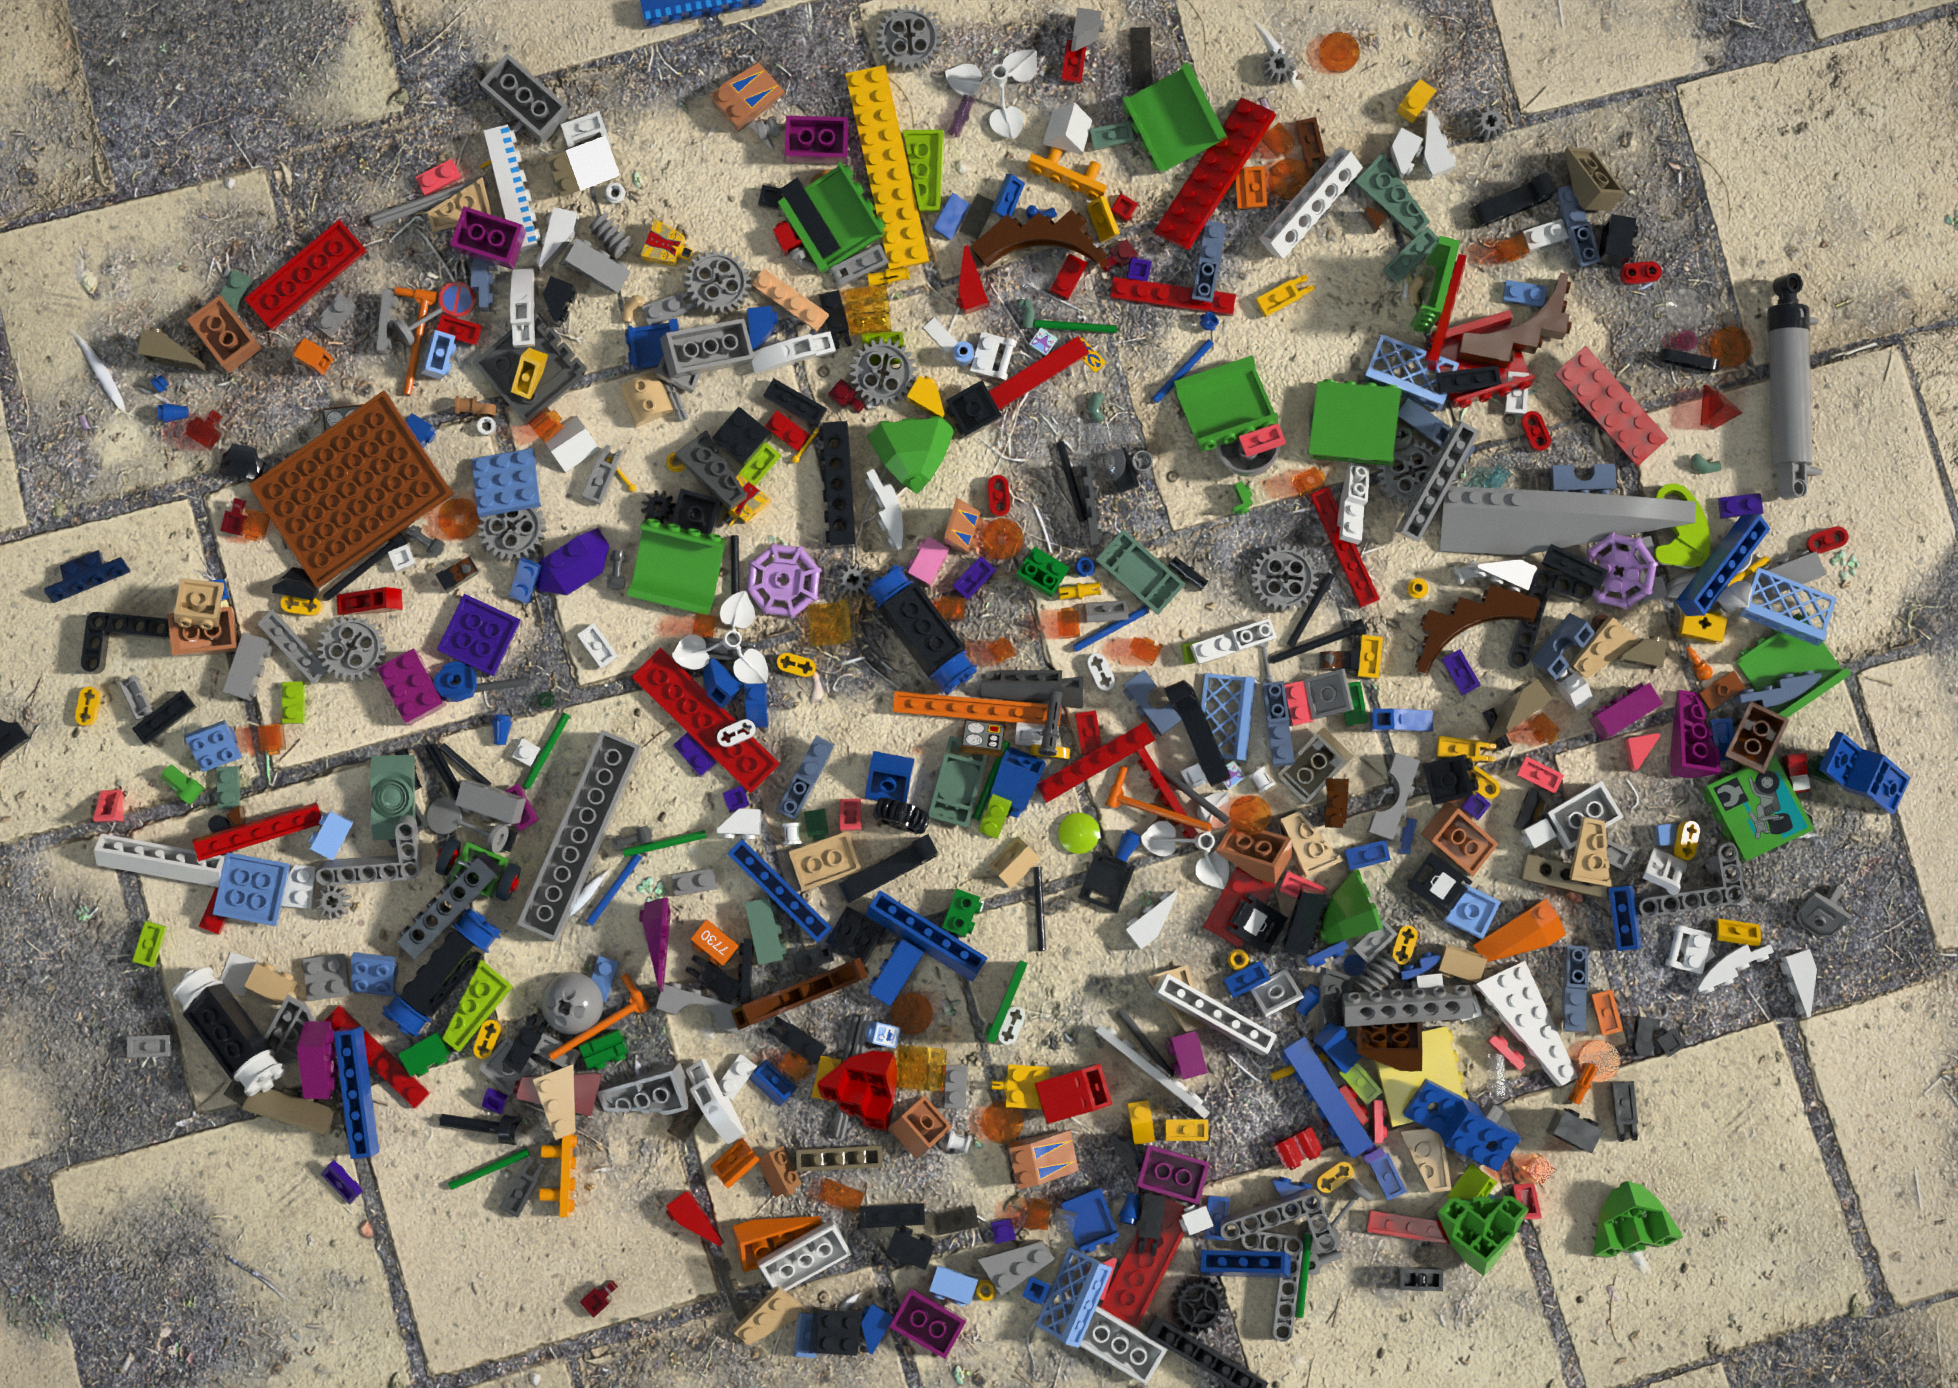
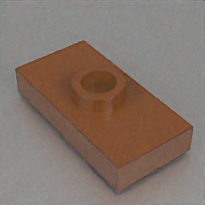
M1733 670L1698 694L1708 710L1711 711L1746 687Z

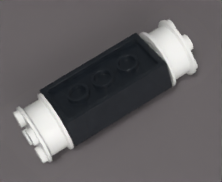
M211 967L187 972L184 975V980L171 990L173 998L179 999L183 1004V1016L230 1079L242 1083L245 1087L244 1093L247 1096H253L261 1090L263 1093L269 1091L274 1086L273 1082L286 1073L285 1065L278 1063L274 1057L275 1052L272 1050V1047L223 982L215 979L213 976L214 971Z

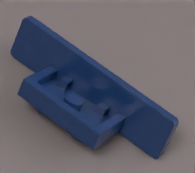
M97 550L60 565L63 581L45 587L44 592L52 603H56L130 573V568L122 557L104 564L103 556Z

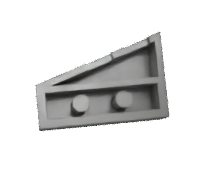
M583 238L572 241L559 264L563 266L567 264L575 269L577 274L585 275L592 282L613 294L619 293L630 274V271L627 270L628 266L619 260L614 262L609 258L610 255L601 249L598 251L591 247L592 244Z
M1043 1240L978 1257L979 1263L1001 1296L1055 1260Z

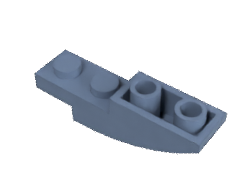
M1572 185L1556 189L1561 209L1559 211L1560 217L1565 225L1569 237L1568 241L1579 266L1584 267L1601 262L1591 224L1587 221L1585 211L1579 205V201L1574 195Z
M1207 221L1205 224L1192 294L1193 300L1210 303L1213 301L1226 224Z
M474 258L471 288L474 292H479V308L481 311L491 312V305H494V295L490 293V285L494 284V276L490 271H498V265Z
M1409 398L1399 408L1398 417L1441 448L1451 429L1450 426ZM1471 446V448H1470V450H1469L1467 456L1465 457V459H1464L1462 465L1466 462V460L1469 458V456H1470V455L1472 454V452L1475 450V447H1474V446Z
M1813 670L1801 672V676L1793 677V674L1782 675L1780 680L1774 682L1776 689L1772 685L1762 687V691L1754 692L1753 689L1741 691V695L1735 697L1736 705L1750 703L1751 701L1757 702L1758 705L1764 708H1769L1784 703L1807 691L1822 675L1821 673L1814 674Z
M1284 681L1263 683L1266 726L1273 767L1294 765Z
M818 735L815 736L777 809L778 812L794 820L797 819L827 764V760L835 746L834 743Z
M1566 946L1562 990L1563 1032H1586V990L1588 989V947Z

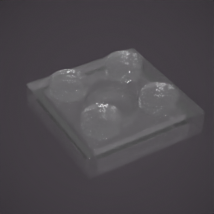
M1488 1054V1058L1485 1059L1486 1071H1489V1079L1486 1080V1090L1490 1092L1492 1097H1506L1504 1054Z

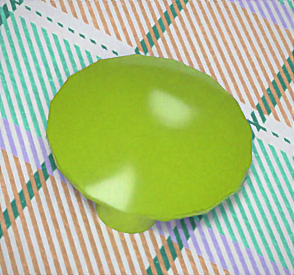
M1083 812L1066 816L1058 829V838L1061 845L1067 851L1074 854H1084L1091 851L1097 845L1100 837V829L1096 820Z

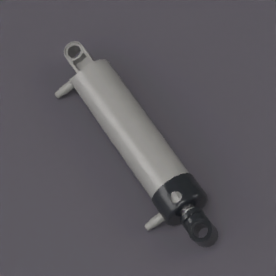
M1797 273L1783 275L1774 280L1773 290L1779 296V300H1777L1778 305L1771 306L1767 310L1772 466L1778 468L1779 495L1784 500L1805 496L1807 493V476L1822 474V469L1810 467L1813 464L1809 332L1810 325L1818 324L1819 320L1810 316L1809 306L1799 304L1797 293L1801 291L1803 282Z

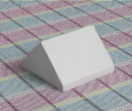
M1076 103L1052 110L1043 145L1083 155L1092 119Z
M575 416L542 438L565 472H568L600 450L578 416Z
M1287 969L1270 976V981L1250 990L1263 1017H1267L1304 998Z

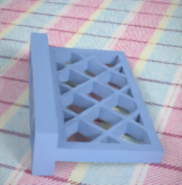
M1381 334L1363 383H1375L1381 387H1385L1386 384L1397 385L1398 388H1401V397L1409 398L1414 402L1441 411L1447 394L1440 395L1434 392L1432 385L1437 383V379L1430 382L1425 373L1430 370H1427V368L1423 369L1419 361L1425 358L1427 351ZM1383 341L1391 344L1394 351L1384 354L1381 348ZM1408 350L1414 358L1404 362L1400 352ZM1396 354L1400 364L1390 367L1387 357ZM1440 356L1438 361L1440 363L1437 364L1436 372L1440 373L1439 366L1444 364L1453 367L1452 371H1457L1459 363ZM1383 359L1387 369L1383 371L1373 369L1374 363ZM1416 361L1420 371L1410 375L1406 365ZM1403 367L1406 377L1401 379L1395 377L1393 370ZM1422 374L1426 384L1418 386L1412 378Z
M1758 567L1751 583L1752 593L1749 608L1742 607L1739 616L1816 646L1824 642L1837 598ZM1759 576L1767 577L1771 585L1762 588L1758 581ZM1777 585H1787L1790 593L1782 596ZM1773 588L1777 598L1769 601L1764 591ZM1800 591L1806 592L1810 600L1801 603L1796 593ZM1760 593L1764 604L1757 605L1752 603L1753 595ZM1792 595L1797 606L1788 609L1784 598ZM1819 599L1829 601L1828 608L1821 611L1816 601ZM1780 601L1784 611L1780 613L1775 612L1771 604ZM1812 603L1817 613L1808 617L1803 606ZM1798 608L1804 619L1799 621L1795 620L1791 614V611ZM1819 616L1822 622L1821 629L1814 627L1810 619Z
M1205 673L1201 702L1204 714L1205 711L1208 713L1206 719L1212 718L1218 726L1212 733L1214 734L1221 729L1227 737L1218 745L1219 750L1228 741L1234 746L1233 755H1225L1220 750L1223 759L1239 762L1247 761L1256 683L1255 677ZM1209 678L1218 679L1222 684L1214 693L1208 687ZM1233 681H1241V690L1233 695L1227 686ZM1226 688L1232 697L1222 704L1215 695ZM1238 695H1240V701L1236 698ZM1214 697L1220 707L1210 713L1206 708V702ZM1234 699L1239 705V710L1231 716L1225 706ZM1223 708L1229 718L1219 725L1213 715ZM1232 720L1237 727L1236 731L1228 736L1222 727Z
M1069 1246L1035 1326L1057 1337L1061 1342L1079 1348L1110 1276L1112 1267ZM1075 1254L1077 1255L1078 1264L1072 1266L1071 1260ZM1092 1263L1091 1268L1088 1274L1086 1275L1085 1265ZM1080 1269L1081 1278L1075 1280L1073 1272ZM1068 1275L1070 1283L1063 1287L1062 1281L1064 1276ZM1083 1282V1287L1080 1294H1078L1076 1286ZM1071 1289L1073 1297L1066 1300L1065 1291ZM1060 1294L1061 1304L1055 1306V1297ZM1074 1303V1308L1071 1314H1069L1068 1305ZM1063 1308L1064 1318L1058 1320L1056 1311ZM1051 1314L1053 1323L1048 1326L1044 1325L1047 1316ZM1066 1322V1327L1063 1334H1061L1059 1325Z

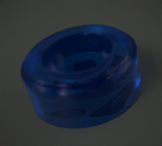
M1349 955L1345 958L1343 969L1348 975L1357 976L1364 971L1365 963L1360 956Z

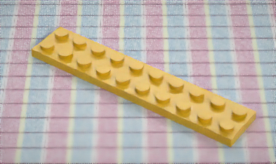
M882 65L845 73L877 217H881L886 225L883 228L886 234L882 236L886 258L889 262L888 268L893 270L930 263L886 67Z

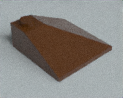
M1422 1022L1357 1026V1054L1399 1071H1422Z

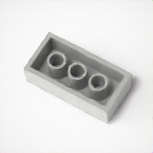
M508 53L479 83L485 93L543 144L561 126L560 124L571 115L569 107Z
M744 318L668 332L660 338L670 379L745 365L754 359Z

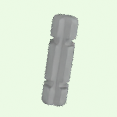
M671 383L665 384L664 389L668 394L674 412H676L677 420L679 422L687 420L688 415L686 410H684L679 393L676 392V386Z

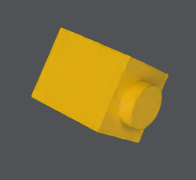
M1419 79L1403 99L1396 113L1413 124L1437 90Z
M528 348L521 355L511 389L512 393L527 399L532 398L544 372L548 358L547 354Z
M918 376L907 395V401L933 416H940L944 419L945 413L935 381L928 376L924 378Z
M1149 1100L1127 1103L1134 1145L1155 1142Z

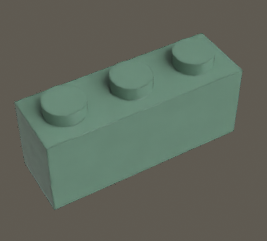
M769 897L745 903L758 965L784 960V955H787L785 943L780 942L779 935L782 934L780 922H776L774 915L778 913L776 902H771Z

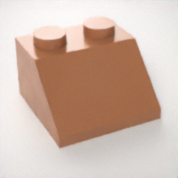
M924 1095L888 1128L917 1160L942 1138L952 1126Z

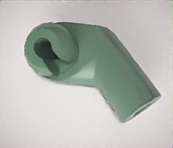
M1027 298L1026 300L1019 299L1018 309L1025 310L1023 327L1033 328L1035 311L1031 300Z
M1094 392L1090 396L1087 406L1096 424L1105 419L1099 409L1102 401L1105 399L1102 392Z
M1694 454L1691 457L1692 466L1702 474L1717 472L1722 469L1720 461L1709 463L1701 454Z

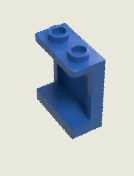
M677 318L669 319V323L635 328L628 326V332H625L626 343L631 346V352H628L629 364L633 365L635 370L658 367L664 355L660 338L668 332L680 330Z
M1100 1187L1060 1202L1080 1252L1084 1251L1086 1254L1096 1250V1245L1104 1243L1106 1246L1117 1241L1116 1237H1119V1233Z

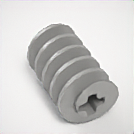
M605 212L598 216L589 228L591 233L597 235L596 238L602 241L604 247L608 246V251L613 253L614 258L618 259L632 248L633 243L629 244L631 236L623 238L626 233L625 230L618 232L619 224L612 226L615 219L607 220L609 213Z
M1382 951L1384 958L1379 956L1376 958L1378 964H1370L1372 970H1364L1367 977L1360 975L1361 983L1355 981L1364 992H1371L1375 989L1383 991L1380 984L1388 986L1386 978L1394 979L1392 971L1400 973L1397 967L1399 965L1398 962L1387 952Z

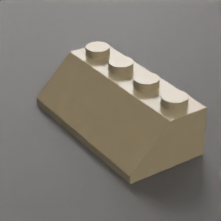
M274 1086L265 1093L261 1090L253 1096H248L242 1107V1110L323 1135L333 1132L340 1108L334 1107V1102L323 1100L321 1103L314 1101V1099H304L303 1095L302 1097L295 1095V1091L283 1087L282 1090L275 1089Z

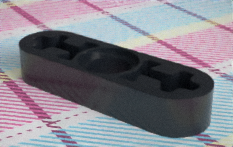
M1661 349L1659 355L1660 362L1710 373L1718 372L1720 363L1719 360L1673 349Z

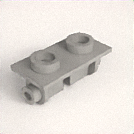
M134 674L129 676L128 680L118 682L135 720H138L153 713V706L150 705L139 682L140 678Z

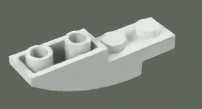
M514 269L512 271L510 293V323L512 325L513 347H535L534 269Z
M830 331L816 335L808 334L754 351V359L751 363L754 374L794 365L795 362L833 354L836 350Z
M1352 462L1348 466L1342 489L1337 526L1340 527V540L1359 545L1362 541L1364 506L1368 502L1370 468Z
M872 469L866 472L868 478L865 479V482L870 491L875 490L877 494L875 500L879 508L884 507L885 509L879 512L880 519L877 521L882 531L887 530L890 536L887 540L891 548H896L900 552L903 548L904 529L902 513L896 493L891 483L883 487L875 470Z
M1269 618L1194 643L1190 647L1196 664L1200 665L1276 639L1277 636Z
M1747 944L1729 951L1703 973L1693 988L1694 992H1702L1704 995L1714 991V986L1721 984L1723 987L1733 983V978L1738 977L1735 968L1739 971L1749 967V962L1756 960L1758 963L1768 959V954L1774 952L1771 944L1763 945L1751 951Z
M701 1059L687 1068L686 1072L693 1085L690 1091L701 1111L727 1144H731L746 1133L729 1097H723L706 1059Z

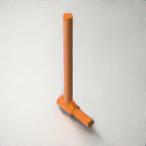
M395 288V295L415 298L420 304L417 321L427 316L428 306L437 302V292L423 289ZM425 323L415 329V342L412 344L403 391L404 395L411 396Z
M1120 766L1105 805L1117 808L1124 804L1201 830L1210 831L1212 826L1210 823L1124 796L1125 793L1122 785L1128 768Z
M628 973L620 978L631 994L630 1004L548 1053L552 1061L631 1012L635 1011L642 1014L651 1008L641 991H638Z

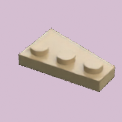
M483 177L427 212L432 232L456 227L463 206L493 215Z
M1609 615L1570 665L1584 677L1588 678L1641 641Z
M1300 811L1279 820L1286 837L1291 838L1292 851L1304 877L1344 861L1332 850L1330 844L1323 840Z
M1582 816L1569 879L1612 887L1608 869L1610 866L1607 859L1605 821Z
M1188 965L1147 977L1153 988H1155L1160 976L1164 974H1169L1194 988ZM1163 1001L1183 1032L1205 1027V1024Z
M573 1064L533 1079L555 1140L576 1132Z
M1429 1128L1399 1131L1429 1193L1450 1191L1451 1183L1446 1148L1440 1134Z
M777 1285L733 1328V1333L750 1345L798 1319L799 1312H809L804 1305Z

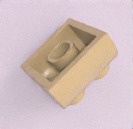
M655 372L636 377L620 388L636 427L674 412L663 382L660 378L654 376Z

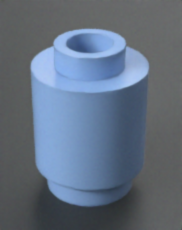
M961 341L954 346L953 358L955 362L961 366H966L973 361L974 349L969 342ZM960 351H967V353L963 355Z

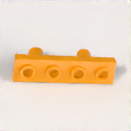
M1052 147L1046 159L1036 154H1031L1027 169L1033 174L1043 175L1054 183L1064 184L1070 190L1080 191L1093 200L1100 196H1105L1107 185L1095 181L1101 168L1099 163L1090 161L1085 174L1082 175L1058 164L1063 153L1062 149Z
M574 1133L562 1137L561 1145L541 1146V1158H560L561 1160L560 1187L540 1188L539 1191L540 1201H558L560 1203L559 1217H570L571 1212H574L575 1200L571 1199V1193L575 1191L576 1184L575 1178H572V1169H576V1156H573V1148L577 1147V1135H574Z

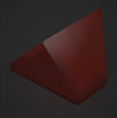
M1703 385L1700 426L1714 430L1743 413L1717 389L1709 385Z

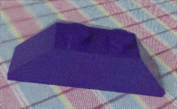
M599 528L577 536L538 563L542 565L536 582L539 591L568 596L603 573L610 545Z

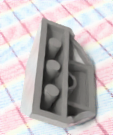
M288 994L264 1036L275 1052V1059L278 1063H283L284 1065L299 1061L297 1045L305 1021H316L307 1004Z

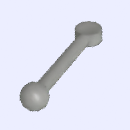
M1268 642L1260 644V647L1263 649L1267 675L1265 681L1272 682L1273 676L1270 674L1266 648Z

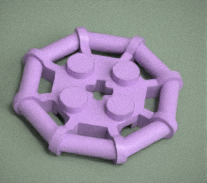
M1611 532L1609 536L1591 548H1587L1586 560L1594 563L1596 558L1600 561L1598 566L1609 570L1602 583L1605 587L1604 591L1601 592L1600 589L1598 591L1593 588V595L1598 604L1603 603L1628 610L1632 605L1653 593L1652 587L1658 562H1655L1643 544V539L1640 537L1637 539ZM1618 543L1632 546L1630 551H1624L1618 548ZM1610 544L1612 545V551L1605 556L1598 553ZM1637 550L1645 560L1646 564H1641V562L1635 555V552ZM1617 565L1619 568L1624 567L1625 569L1622 577L1615 573ZM1647 568L1644 584L1640 581V574L1642 569ZM1638 586L1641 589L1631 597L1628 596V591L1633 587ZM1610 591L1619 592L1622 594V599L1607 595Z
M771 543L769 548L755 559L749 561L748 583L745 591L749 593L761 608L762 614L795 618L799 612L812 602L818 600L819 577L822 570L818 568L806 553L805 547ZM778 553L793 554L794 557L792 560L781 559ZM774 554L775 560L766 567L760 565ZM799 557L809 570L803 572L796 562ZM759 569L763 571L762 583L756 585L757 570ZM782 575H786V578L789 579V583H785V586H781V583L777 581ZM811 575L810 591L804 589V581L806 576ZM764 589L770 596L768 603H766L757 590ZM801 593L806 595L803 600L793 607V599L797 598ZM774 601H784L788 603L789 608L775 607L772 604Z

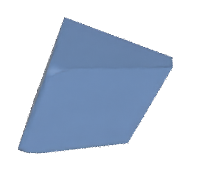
M1676 823L1654 826L1657 847L1675 845Z

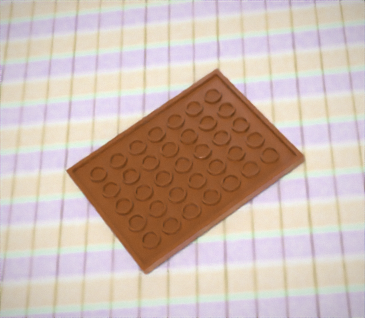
M384 390L249 484V487L316 588H321L454 495Z

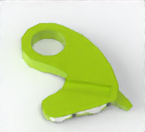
M1676 483L1665 484L1654 494L1653 498L1664 499L1666 494H1674L1682 501L1696 502L1695 523L1672 527L1671 529L1676 533L1677 537L1668 545L1658 546L1654 550V559L1658 564L1666 566H1676L1685 569L1701 568L1710 557L1711 547L1710 530L1704 511L1685 486Z

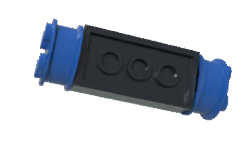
M896 564L887 571L888 574L883 578L878 576L871 582V585L867 588L866 595L872 596L878 604L877 610H879L880 614L928 678L936 681L941 688L940 693L949 695L957 689L956 687L961 682L964 684L973 677L972 675L977 672L976 668L978 666L977 664L973 665L967 658L966 647L917 582L909 581L903 573V566L898 567Z
M471 907L464 909L465 913L457 923H452L457 930L450 932L445 937L443 945L433 951L430 956L431 959L426 965L418 969L417 976L413 981L408 982L404 986L403 993L395 991V998L388 1006L384 1005L382 1007L384 1010L382 1014L390 1021L394 1020L398 1023V1029L406 1035L410 1034L412 1037L420 1036L419 1031L426 1022L432 1021L430 1017L437 1012L485 953H489L488 948L495 939L501 938L499 934L502 931L495 925L487 922L486 917Z

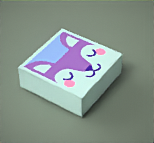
M1040 328L1029 346L1046 356L1058 339L1043 328Z
M1234 761L1226 765L1231 779L1224 781L1223 784L1228 790L1245 778Z

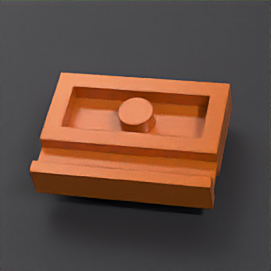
M1253 166L1242 168L1235 178L1237 210L1267 208L1265 167Z
M741 1138L710 1167L729 1189L760 1159L749 1144Z

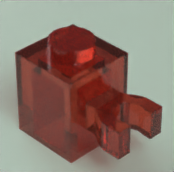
M213 409L205 422L196 416L194 420L188 423L185 434L211 451L222 435L221 432L215 429V426L223 416Z

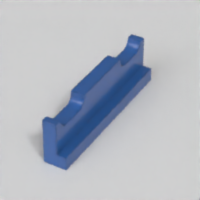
M1406 817L1407 825L1403 827L1400 839L1402 846L1398 852L1409 854L1417 819Z

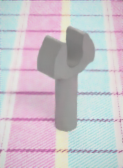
M1339 1250L1321 1257L1311 1252L1310 1261L1315 1262V1266L1309 1268L1308 1274H1320L1322 1265L1342 1259L1341 1251Z

